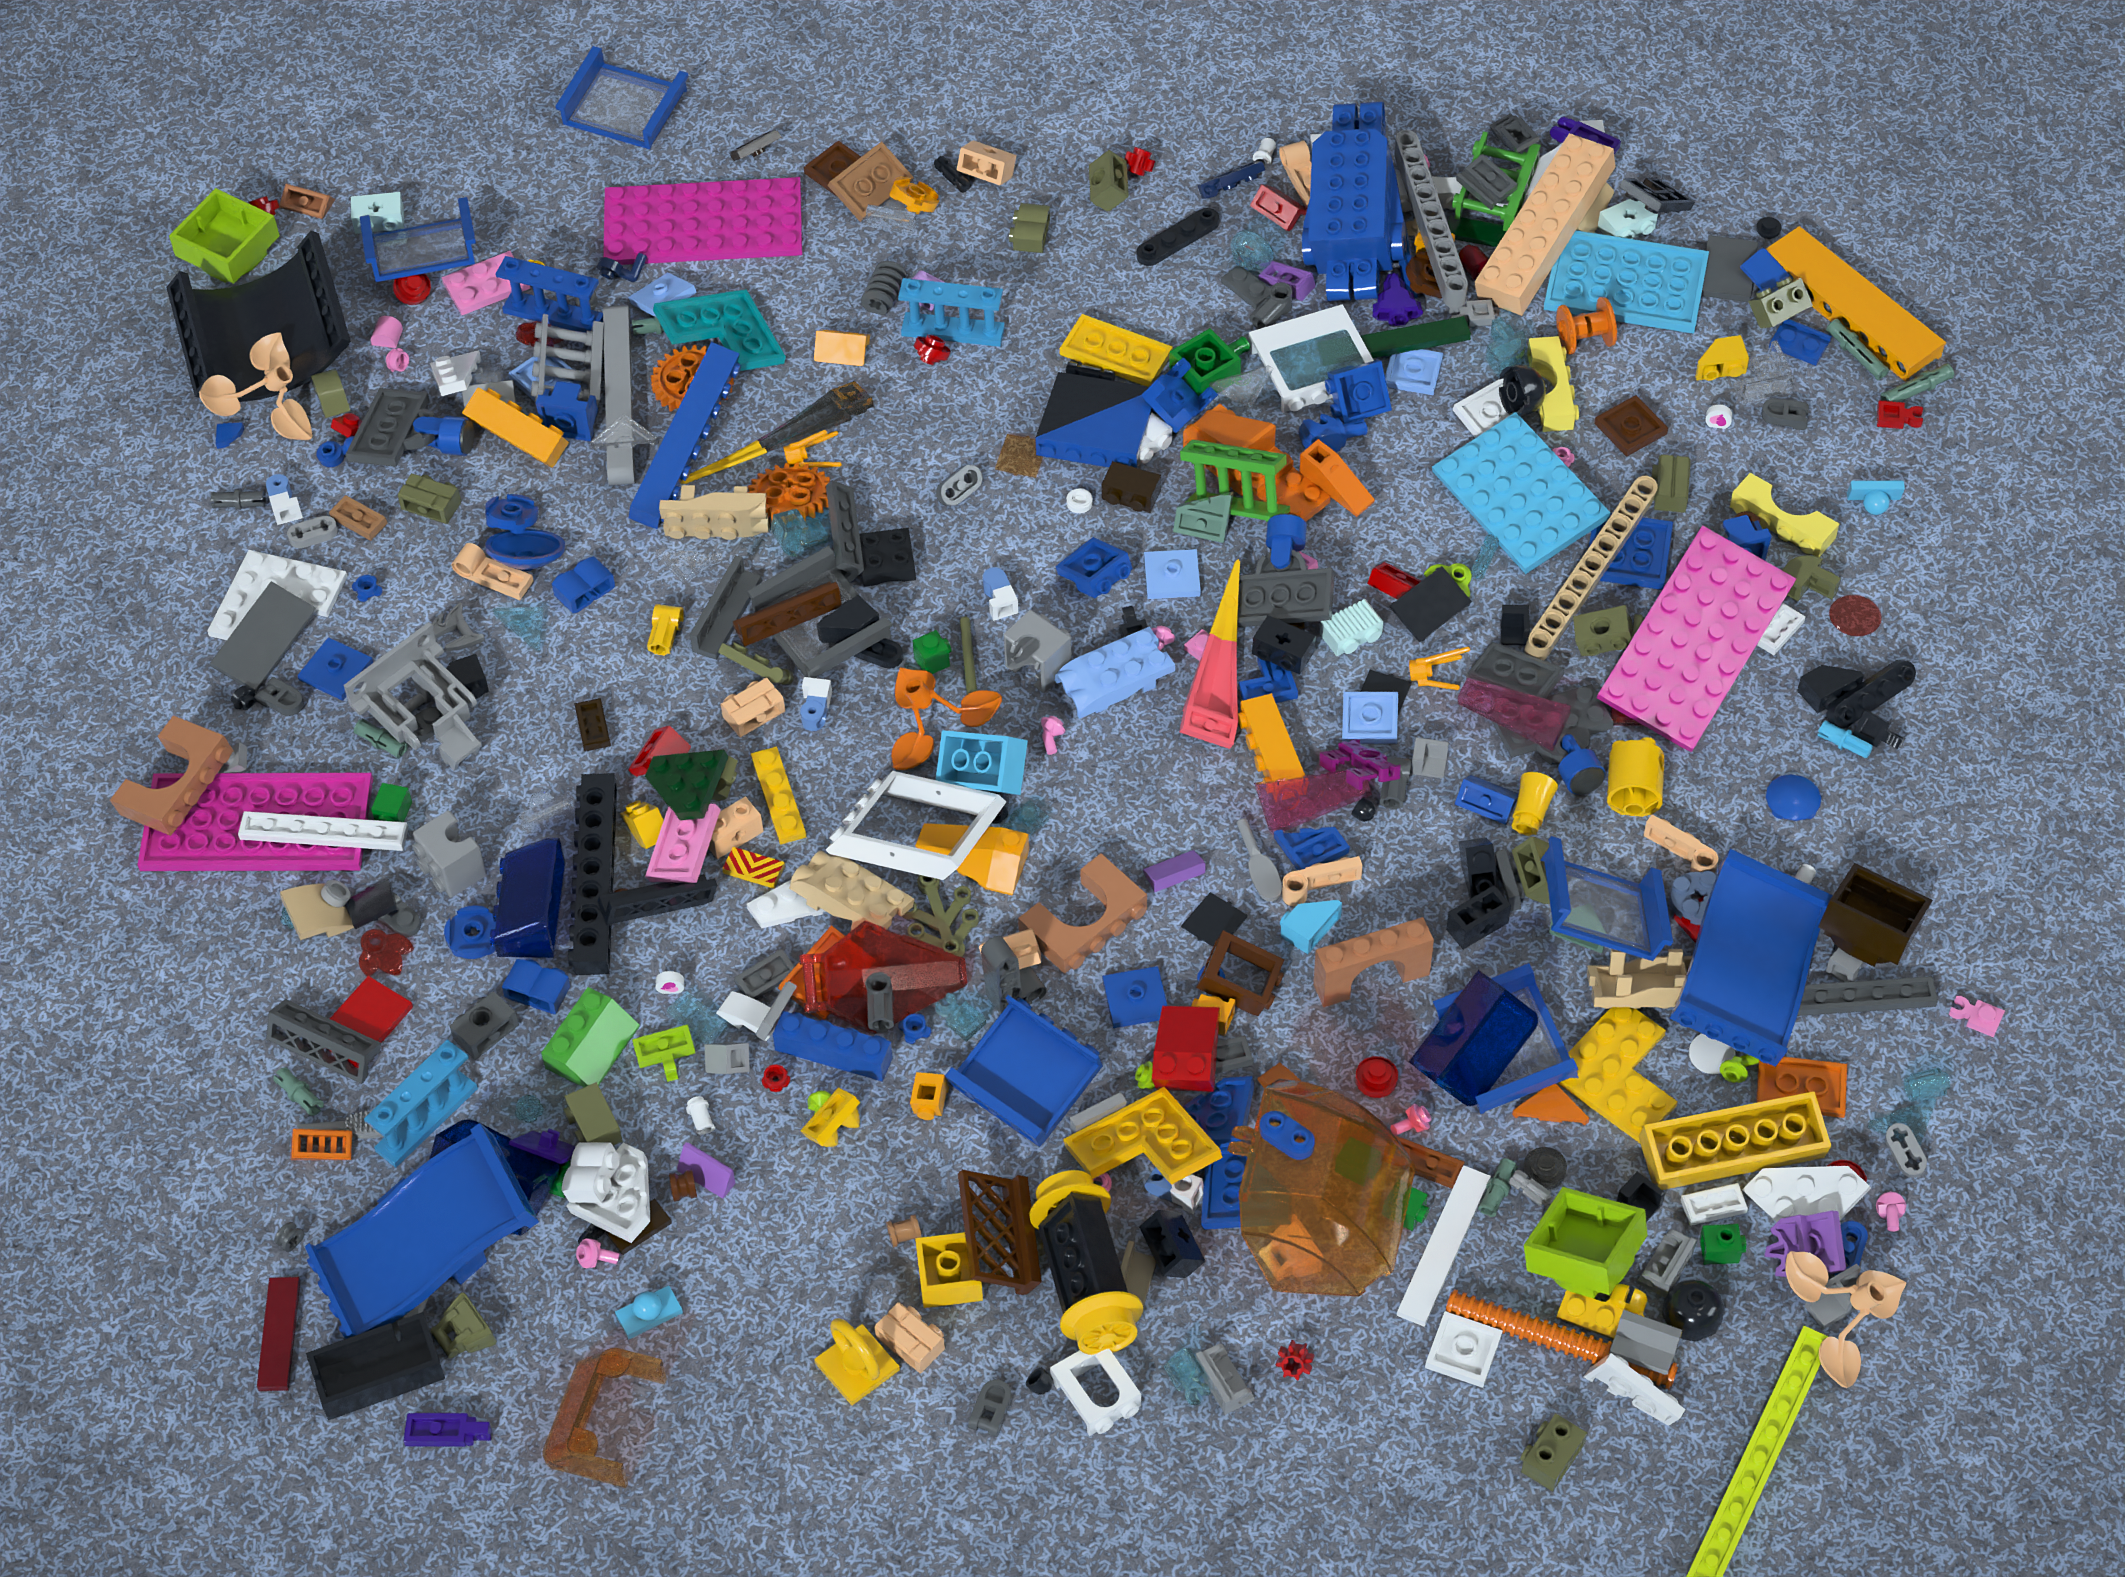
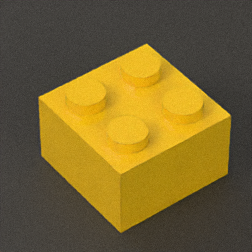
M965 1232L915 1238L923 1308L983 1301L982 1282L970 1279Z

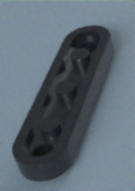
M1211 208L1200 209L1142 243L1136 251L1138 262L1145 266L1156 265L1212 232L1219 226V213Z
M1895 660L1857 685V687L1833 701L1827 711L1828 721L1840 728L1849 727L1861 719L1865 710L1873 711L1909 687L1916 676L1914 665L1909 661Z

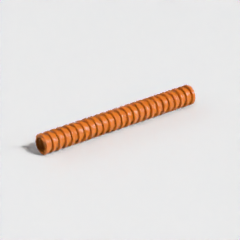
M1456 1289L1451 1292L1445 1310L1446 1312L1502 1330V1334L1508 1332L1511 1337L1517 1335L1520 1340L1526 1338L1528 1343L1535 1341L1537 1346L1544 1344L1546 1349L1553 1347L1555 1352L1559 1353L1562 1350L1564 1355L1568 1356L1571 1353L1574 1354L1573 1358L1577 1359L1580 1356L1583 1357L1582 1361L1592 1360V1364H1596L1609 1355L1613 1343L1612 1341L1605 1343L1603 1338L1596 1340L1594 1335L1587 1337L1585 1332L1578 1334L1576 1329L1573 1328L1569 1331L1567 1326L1564 1325L1560 1328L1558 1323L1555 1322L1553 1325L1548 1324L1549 1320L1546 1319L1544 1322L1539 1321L1540 1317L1537 1316L1535 1319L1530 1318L1531 1315L1528 1313L1525 1316L1521 1315L1522 1312L1519 1310L1515 1313L1512 1311V1308L1504 1309L1501 1304L1495 1306L1492 1301L1486 1303L1483 1298L1477 1300L1474 1295L1468 1297L1465 1292L1459 1294ZM1628 1362L1630 1368L1656 1382V1386L1663 1384L1665 1389L1668 1390L1672 1387L1678 1369L1677 1363L1673 1362L1668 1374L1664 1375Z

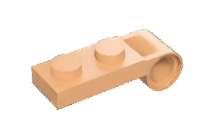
M1303 140L1280 147L1279 154L1292 184L1304 206L1308 208L1312 163L1310 161L1309 148Z
M466 543L451 564L453 570L458 575L518 600L522 599L534 582L531 574L507 567L486 557L484 551L473 543Z
M1653 814L1646 822L1644 837L1691 862L1690 872H1716L1718 855L1712 848L1702 844L1692 834L1672 826L1667 820L1660 819Z
M1344 857L1338 861L1325 864L1316 863L1305 869L1289 872L1283 878V901L1289 906L1296 907L1298 904L1305 903L1309 890L1360 880L1362 876L1360 857Z

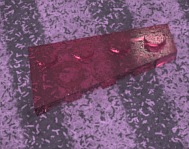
M1471 678L1466 679L1458 695L1459 705L1551 751L1554 750L1571 713L1570 705Z

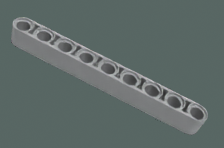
M1402 130L1397 133L1395 139V160L1443 301L1450 308H1460L1466 302L1468 281L1418 136L1411 130Z
M629 305L603 307L606 448L609 486L635 484Z

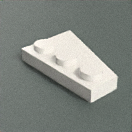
M479 350L451 358L449 356H442L437 358L435 362L430 363L441 396L467 390L472 380L471 373L476 372V363L481 362Z
M1503 379L1493 382L1454 404V413L1475 438L1512 414H1508L1501 403L1499 387H1503Z
M791 880L747 903V909L761 928L792 922L797 918L822 915L826 911L821 908L816 911L806 904L807 899L789 889Z
M1612 1353L1591 1366L1584 1375V1378L1591 1382L1597 1378L1609 1386L1607 1391L1615 1396L1620 1395L1632 1398L1633 1406L1668 1426L1679 1420L1685 1411L1678 1404L1675 1397L1663 1393L1654 1386L1650 1378L1638 1374L1629 1367L1625 1359Z

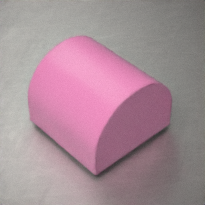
M391 316L379 317L371 337V344L374 346L396 348L403 330L402 324Z

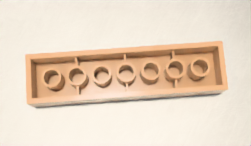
M1570 133L1568 134L1475 280L1477 299H1491L1493 306L1521 316L1524 314L1615 169L1614 148Z

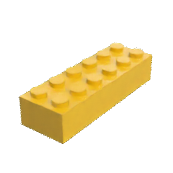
M1815 1092L1646 1124L1639 1135L1651 1181L1662 1190L1761 1171L1763 1168H1776L1825 1158L1831 1148Z

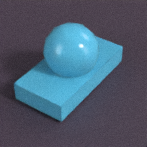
M1851 481L1847 491V499L1864 500L1863 505L1868 513L1880 515L1887 511L1890 500L1901 499L1905 490L1904 481Z
M669 1285L654 1293L650 1291L641 1292L635 1297L632 1304L615 1311L616 1317L628 1340L683 1313Z

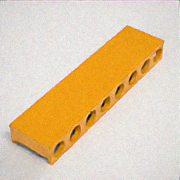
M1800 226L1766 248L1794 279L1802 278L1806 290L1809 289L1813 294L1814 299H1810L1815 310L1830 322L1839 319L1843 324L1842 319L1846 318L1850 324V328H1846L1850 332H1855L1859 336V340L1885 366L1905 382L1910 379V376L1934 359L1941 358L1944 346L1946 345L1942 338ZM1823 302L1830 306L1832 313L1826 311ZM1860 331L1867 336L1869 343L1861 338ZM1880 347L1885 350L1887 358L1879 352ZM1897 361L1904 365L1906 372L1899 369Z

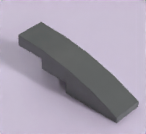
M1511 113L1489 125L1493 134L1513 152L1518 153L1540 141L1538 135L1521 117L1518 118Z

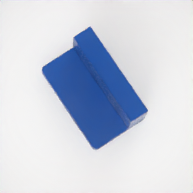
M1470 775L1463 779L1454 805L1506 825L1517 802L1518 793Z

